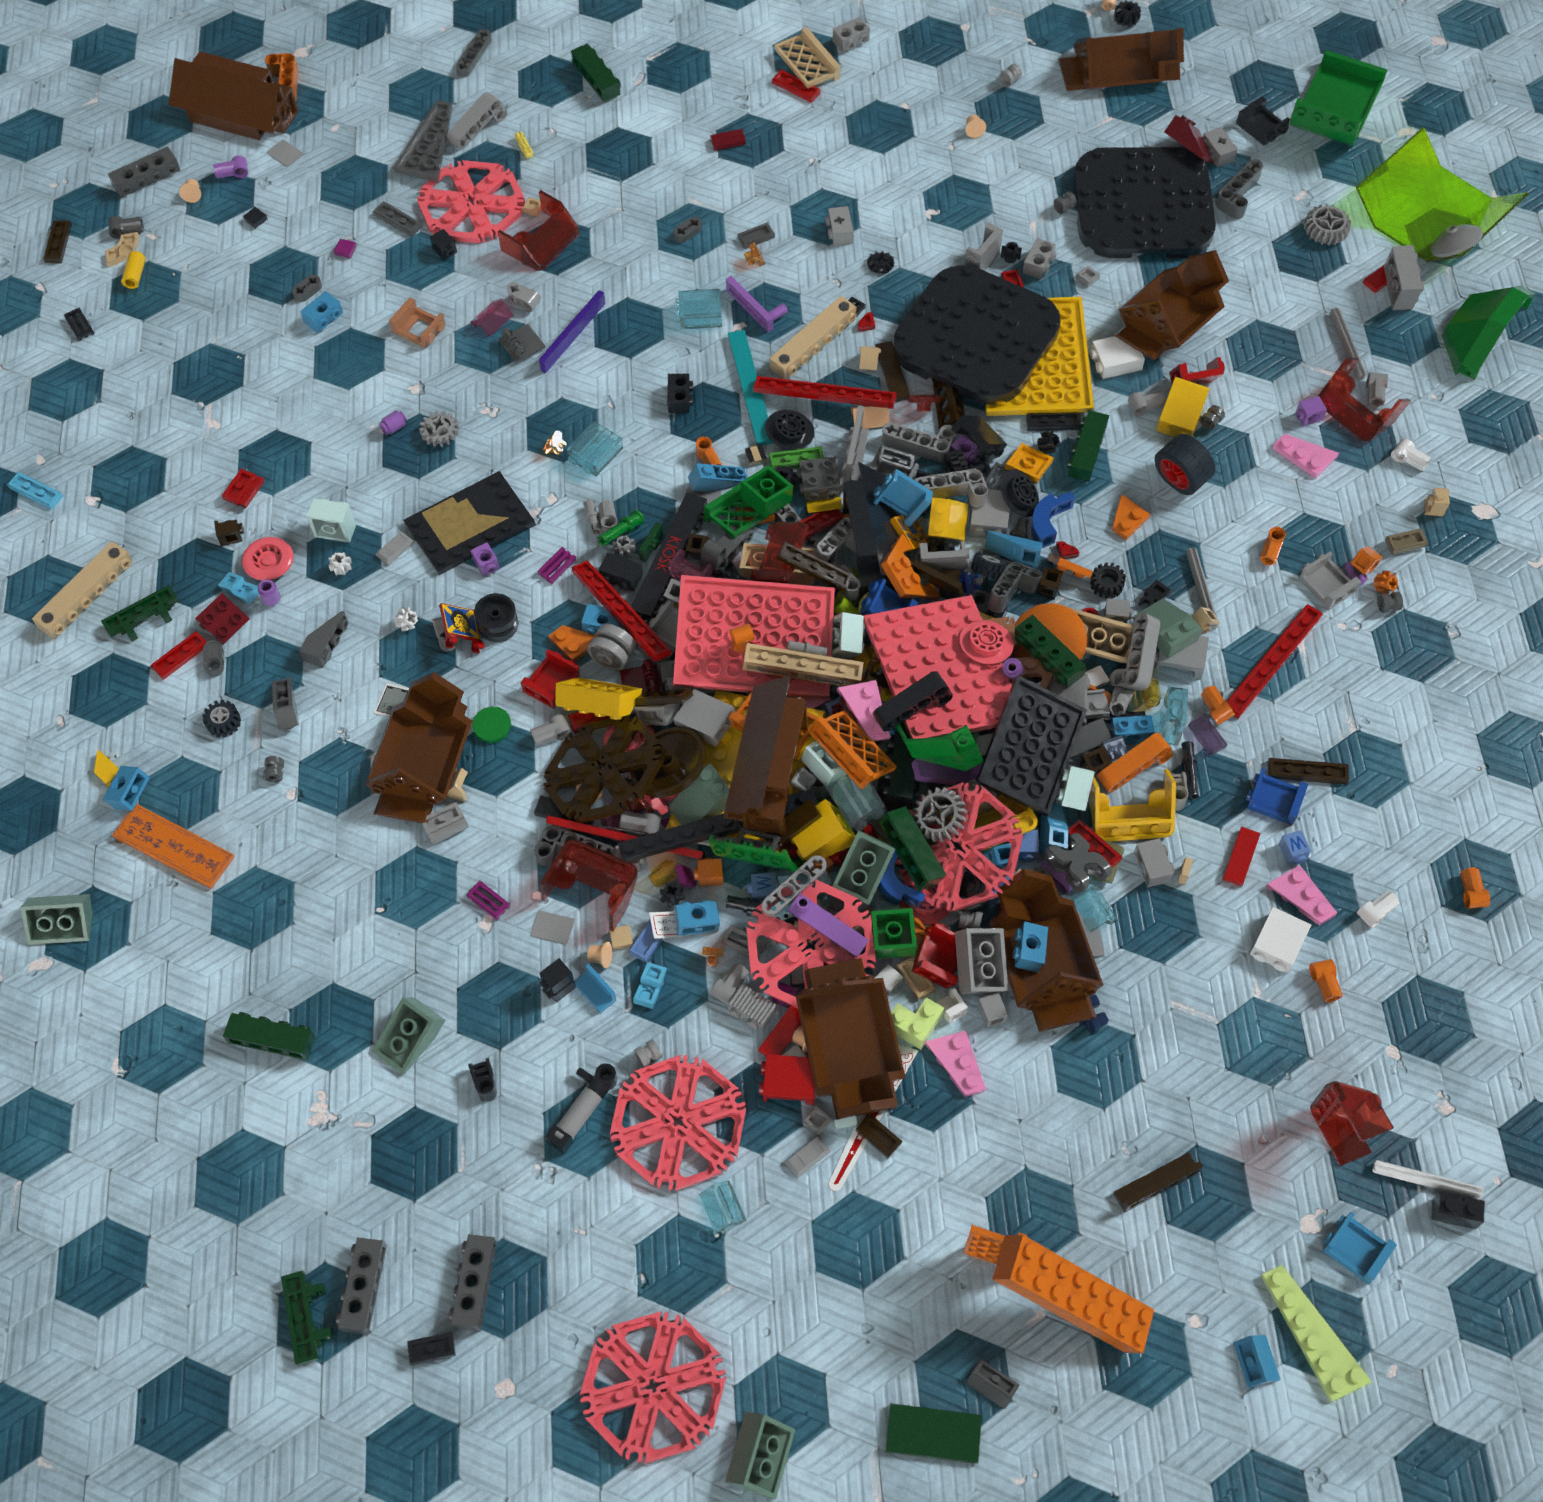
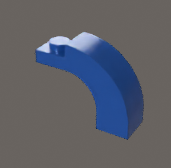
M1072 492L1062 494L1057 498L1051 493L1040 500L1035 507L1031 523V535L1033 541L1043 543L1042 548L1055 543L1057 532L1052 526L1050 519L1059 513L1073 508L1075 496Z
M894 851L877 888L889 902L898 906L901 900H904L905 904L911 907H920L926 894L912 889L899 881L894 870V864L898 855Z

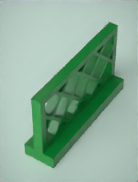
M741 483L704 506V519L708 523L713 521L733 539L766 519L756 510L754 512L743 511V507L751 506L740 498ZM741 507V511H731L730 509ZM721 515L728 516V520H722L718 517ZM730 516H741V521L730 520ZM743 517H754L751 521H743ZM729 525L740 526V528L734 532Z

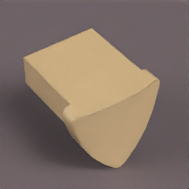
M868 346L860 347L859 369L877 371L878 356L881 353V349Z
M463 768L455 771L447 794L448 797L460 802H465L467 799L465 791L461 788L468 773Z

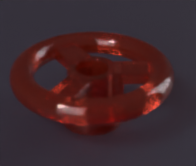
M912 395L906 398L907 402L917 403V411L921 412L931 411V403H937L942 400L937 395Z
M629 782L630 786H635L633 782ZM636 796L638 800L637 805L633 801L629 802L634 812L644 807L647 813L654 814L653 809L644 797L640 800Z

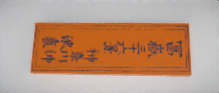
M138 804L135 805L133 811L128 813L112 834L115 839L210 889L213 888L235 858L232 853Z

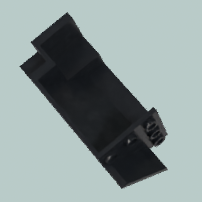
M858 462L861 480L843 482L842 513L850 515L857 551L856 564L861 584L860 602L863 595L869 592V585L874 580L882 578L886 580L885 585L897 593L881 563L887 553L891 551V546L896 543V538L899 537L890 520L900 516L901 513L882 501H879L877 505L873 503L875 497L873 493L877 486H882L886 475ZM907 551L904 555L910 560L909 552Z

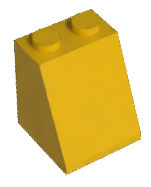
M1175 377L1156 431L1173 437L1178 434H1187L1193 437L1203 413L1210 388Z
M932 498L928 537L965 541L969 504L951 499Z
M826 799L816 805L822 817L790 840L793 844H796L798 848L796 852L802 860L808 861L811 857L817 855L826 858L851 847L855 839V834L842 811Z

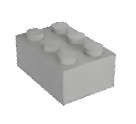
M1413 245L1393 246L1383 266L1392 310L1413 309L1419 300L1421 292L1424 290V282L1420 278L1421 269L1417 264L1418 255Z
M1003 928L963 929L955 932L959 994L1007 992L1008 979Z

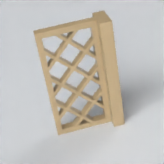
M807 27L802 29L800 35L774 45L776 52L806 88L831 78L834 81L840 79L841 66ZM801 41L803 45H797L794 43ZM786 47V48H790V49H789V51H785V50H782L781 48ZM792 49L801 50V51H800V53H795V52H792ZM803 51L810 52L811 55H806L802 53ZM789 57H795L798 59L797 61L790 60ZM800 59H806L809 61L808 63L800 62ZM811 61H816V62H819L820 64H819V65L811 64ZM798 66L806 68V70H798ZM809 69H815V70H817V72H816V73L808 72V70H809ZM825 71L827 74H819V72ZM806 76H807V77H813L814 79L811 80V81H808V80L806 79Z

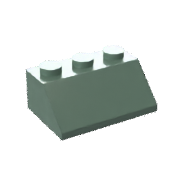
M858 830L832 887L850 894L869 905L895 848Z
M90 894L30 897L21 905L27 945L90 940L93 915Z
M745 1412L725 1482L742 1490L776 1500L795 1429L765 1414Z

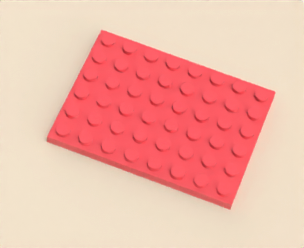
M681 575L673 686L751 693L754 686L783 678L784 676L742 670L745 652L733 651L730 629L748 623L751 625L754 634V641H751L750 644L787 650L789 640L800 643L810 642L811 645L827 647L826 656L831 657L835 588ZM791 678L787 696L829 699L830 684Z
M972 595L864 615L863 622L877 658L880 660L881 668L893 697L933 671L939 672L953 694L952 699L947 704L939 706L934 701L903 722L910 739L944 737L965 725L968 726L971 733L996 728L1012 685L1002 670V662L997 664L978 663L970 659L960 646L959 639L963 628L969 623L983 620Z

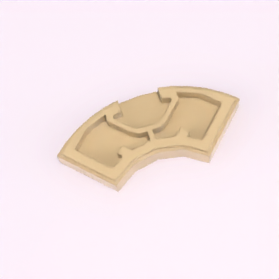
M138 232L121 235L120 241L116 246L105 250L108 267L127 260L129 253L137 249L139 244Z

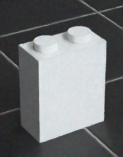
M1116 336L1093 341L1092 348L1089 350L1091 359L1095 361L1096 371L1100 373L1102 379L1143 369L1145 361L1143 354Z
M1272 907L1250 955L1260 962L1272 965L1278 971L1289 973L1311 924Z

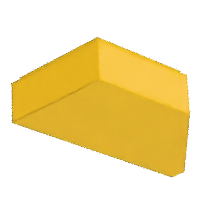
M98 750L94 773L109 787L119 768Z

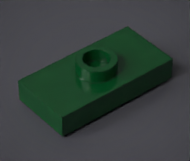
M657 522L654 524L638 549L641 561L646 563L653 550L658 548L660 539L663 536L662 524Z

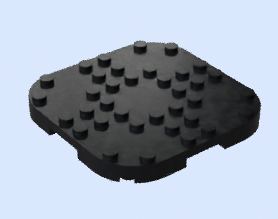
M1184 147L1095 148L1082 155L1077 161L1073 183L1074 194L1077 199L1078 234L1082 244L1086 248L1089 246L1093 249L1094 254L1106 258H1132L1133 253H1165L1166 258H1187L1202 253L1204 248L1210 246L1216 222L1209 171L1204 160Z
M971 265L953 266L942 270L932 279L900 323L894 335V352L898 363L910 373L926 380L932 377L958 389L959 395L977 403L996 405V402L1003 400L1008 402L1014 399L1023 390L1031 377L1032 371L1043 355L1048 353L1058 337L1060 314L1057 307L1048 298Z

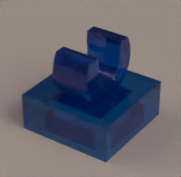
M960 572V581L965 593H974V589L981 588L980 584L973 583L975 578H980V575Z

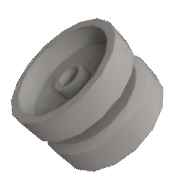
M607 623L601 624L595 637L589 643L587 652L592 659L603 667L619 671L625 667L628 657L634 652L636 642L629 633L620 627Z

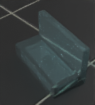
M1089 884L1087 890L1081 893L1077 892L1071 897L1079 913H1082V918L1090 932L1104 923L1112 925L1117 921L1098 886Z
M730 1180L715 1182L699 1194L715 1234H719L729 1226L739 1225L746 1221Z

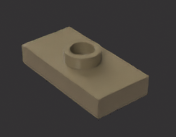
M1421 528L1389 535L1385 538V542L1392 555L1424 548L1428 545V541Z

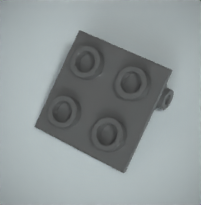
M529 324L513 332L510 329L504 328L502 330V337L498 339L515 363L546 348Z

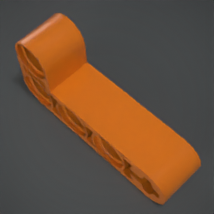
M291 53L267 55L265 57L267 69L271 71L272 76H279V84L292 87L296 100L299 70L295 56Z
M1157 732L1099 772L1096 778L1108 793H1112L1155 762H1158L1159 765L1167 762L1173 756L1172 748L1163 736Z

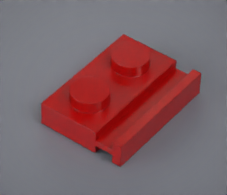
M240 469L222 494V498L227 502L238 506L241 505L246 509L265 480L254 473Z

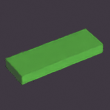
M822 446L768 453L770 467L776 469L777 466L783 468L785 465L787 469L791 467L792 469L799 468V461L824 458Z

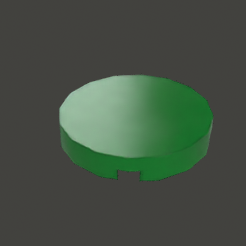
M491 706L483 708L475 715L472 726L474 734L479 740L497 743L508 736L512 724L510 716L505 710L500 707Z

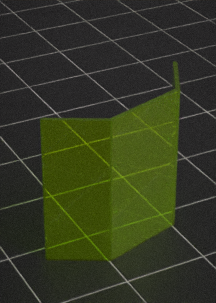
M1424 127L1356 187L1373 227L1402 246L1413 245L1417 255L1426 262L1464 257L1474 247L1472 246L1461 253L1448 257L1433 256L1430 251L1432 243L1448 227L1462 224L1476 225L1483 231L1482 240L1529 195L1528 192L1491 198L1440 165Z

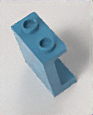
M895 469L892 474L889 473L885 477L882 486H877L875 489L873 503L877 505L879 501H882L904 515V523L911 526L931 504L933 491L898 469Z
M1350 1212L1347 1216L1342 1215L1335 1224L1338 1227L1336 1232H1330L1324 1240L1326 1247L1323 1252L1369 1285L1376 1278L1398 1244L1391 1239L1385 1242L1353 1219L1355 1214Z

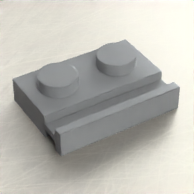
M1104 689L1087 691L1086 719L1109 717L1110 710Z
M457 802L427 815L426 820H429L428 824L426 821L422 823L432 844L469 828Z

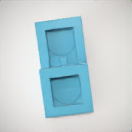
M231 572L218 584V587L247 604H251L259 594L258 586L246 582L242 576Z
M647 962L641 976L640 985L633 998L634 1004L653 1009L667 972L666 967Z

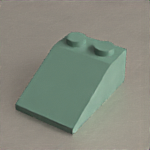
M1163 598L1139 612L1159 619L1160 630L1157 647L1167 659L1199 640L1202 628L1188 613ZM1137 613L1136 615H1134V616L1132 617V619L1135 620L1136 616H1137L1139 613Z
M710 763L703 768L701 774L689 787L678 794L668 808L681 825L716 816L725 810L730 788Z
M402 997L371 1052L401 1074H405L436 1038L445 1019L416 998Z

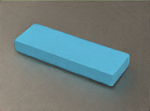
M20 472L7 484L10 489L50 509H53L63 498L61 492Z

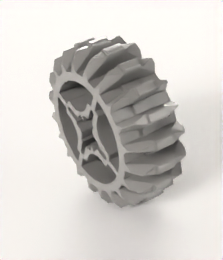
M1320 204L1319 207L1314 206L1308 212L1304 221V230H1306V235H1309L1310 239H1315V243L1321 242V245L1326 243L1328 246L1331 243L1336 245L1345 240L1348 233H1350V215L1346 214V210L1341 211L1340 207L1336 208L1334 205L1329 206L1326 204L1323 206Z
M936 788L935 793L928 790L927 797L924 794L921 795L923 800L922 802L916 801L919 808H913V811L917 813L913 816V819L917 821L916 824L927 840L931 838L933 842H937L938 839L941 842H945L946 837L952 840L953 833L959 835L957 829H964L961 822L967 821V818L963 815L968 813L964 808L966 806L965 802L961 801L962 797L956 795L955 791H949L947 788H943L942 791ZM949 801L952 804L941 806L938 802ZM940 824L942 828L932 829L928 825Z

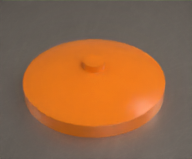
M1055 603L1037 605L1024 612L1015 622L1014 626H1018L1021 621L1026 620L1033 614L1080 660L1085 654L1087 632L1084 623L1076 612L1064 605ZM1019 644L1012 654L1014 658L1031 657L1028 650Z

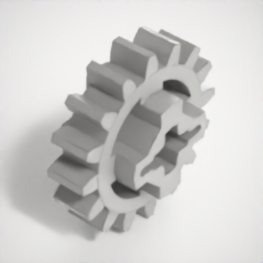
M436 411L435 415L429 413V418L424 417V422L420 423L421 428L419 430L423 441L426 440L428 445L433 443L434 447L437 444L443 447V443L450 445L449 441H455V436L459 435V425L456 417L452 418L451 413L446 415L445 411L442 414Z

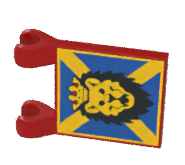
M440 603L439 607L445 631V647L453 648V643L456 644L458 642L457 638L472 640L471 650L473 653L479 654V649L484 648V643L480 640L474 610Z

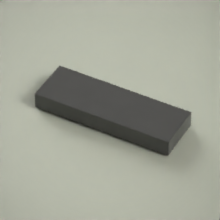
M384 201L373 210L374 216L410 237H413L423 227L421 222Z

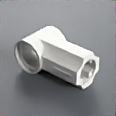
M1402 439L1391 452V456L1396 462H1407L1421 471H1424L1431 460L1430 456L1417 450L1413 442L1408 439Z
M1387 890L1373 902L1369 901L1357 911V914L1372 929L1385 918V915L1395 909L1400 902L1393 892Z

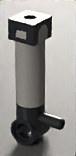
M604 1063L599 1065L595 1070L594 1076L581 1067L577 1069L576 1075L587 1081L588 1084L557 1126L553 1125L545 1136L547 1143L564 1155L574 1143L573 1138L609 1090L616 1086L618 1078L616 1070L611 1064ZM604 1074L612 1075L608 1080L601 1079Z

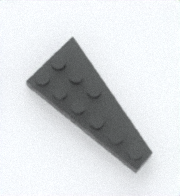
M440 100L435 102L394 165L395 173L438 182L453 109L451 103Z

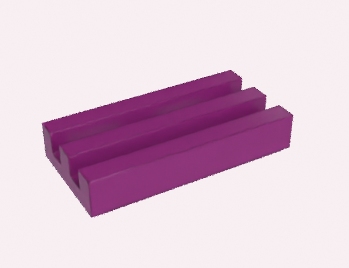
M561 547L538 570V575L553 584L577 560L574 554L571 555L569 551H565V548Z
M480 880L466 894L468 899L496 921L501 914L505 913L504 910L510 907V903ZM479 888L483 889L486 893H488V894H489L490 896H492L495 900H497L499 903H501L502 906L499 907L496 903H494L492 900H490L487 896H485L483 893H481L478 889H479ZM475 893L477 896H479L482 900H484L486 903H488L491 907H493V908H494L495 910H497V911L494 912L491 908H489L487 905H485L482 901H480L478 898H476L473 894Z

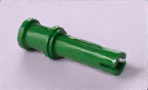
M634 510L628 517L624 516L621 518L620 523L597 537V539H600L598 543L601 546H605L623 533L631 532L634 530V527L641 526L645 522L643 514L638 510Z

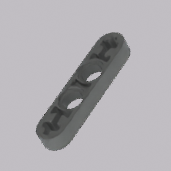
M481 29L476 33L456 64L458 76L467 77L471 74L492 41L489 30ZM468 57H474L472 60H467Z

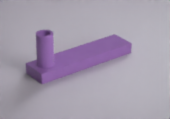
M732 276L726 278V291L767 332L773 330V321L788 312L784 304L767 312Z
M915 760L912 763L916 781L947 785L966 784L971 779H977L982 766L981 763L967 771L923 760Z
M799 893L788 909L789 913L855 958H858L869 942L867 938L801 893Z

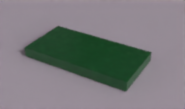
M890 1403L885 1452L978 1464L982 1415Z

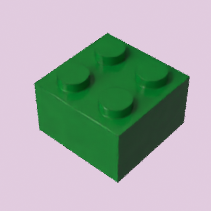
M769 465L741 481L740 498L764 518L792 502L793 485Z
M913 908L871 911L875 959L916 956L917 944Z

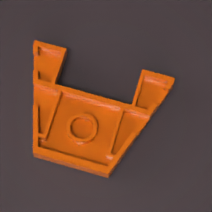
M904 534L896 538V543L891 546V551L887 553L881 566L901 598L915 599L921 597L922 600L931 598L934 601L941 596L934 585L930 583L925 586L922 585L920 576L914 572L909 558L904 555L912 547Z

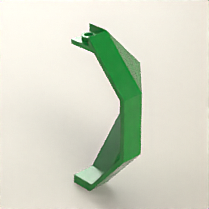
M1515 286L1469 295L1447 324L1442 335L1455 376L1460 372L1474 380L1477 378L1483 363L1508 323L1520 307L1529 308L1536 293L1522 286Z
M903 722L896 726L910 754L915 759L967 771L984 762L978 745L967 725L944 737L917 739L909 738Z

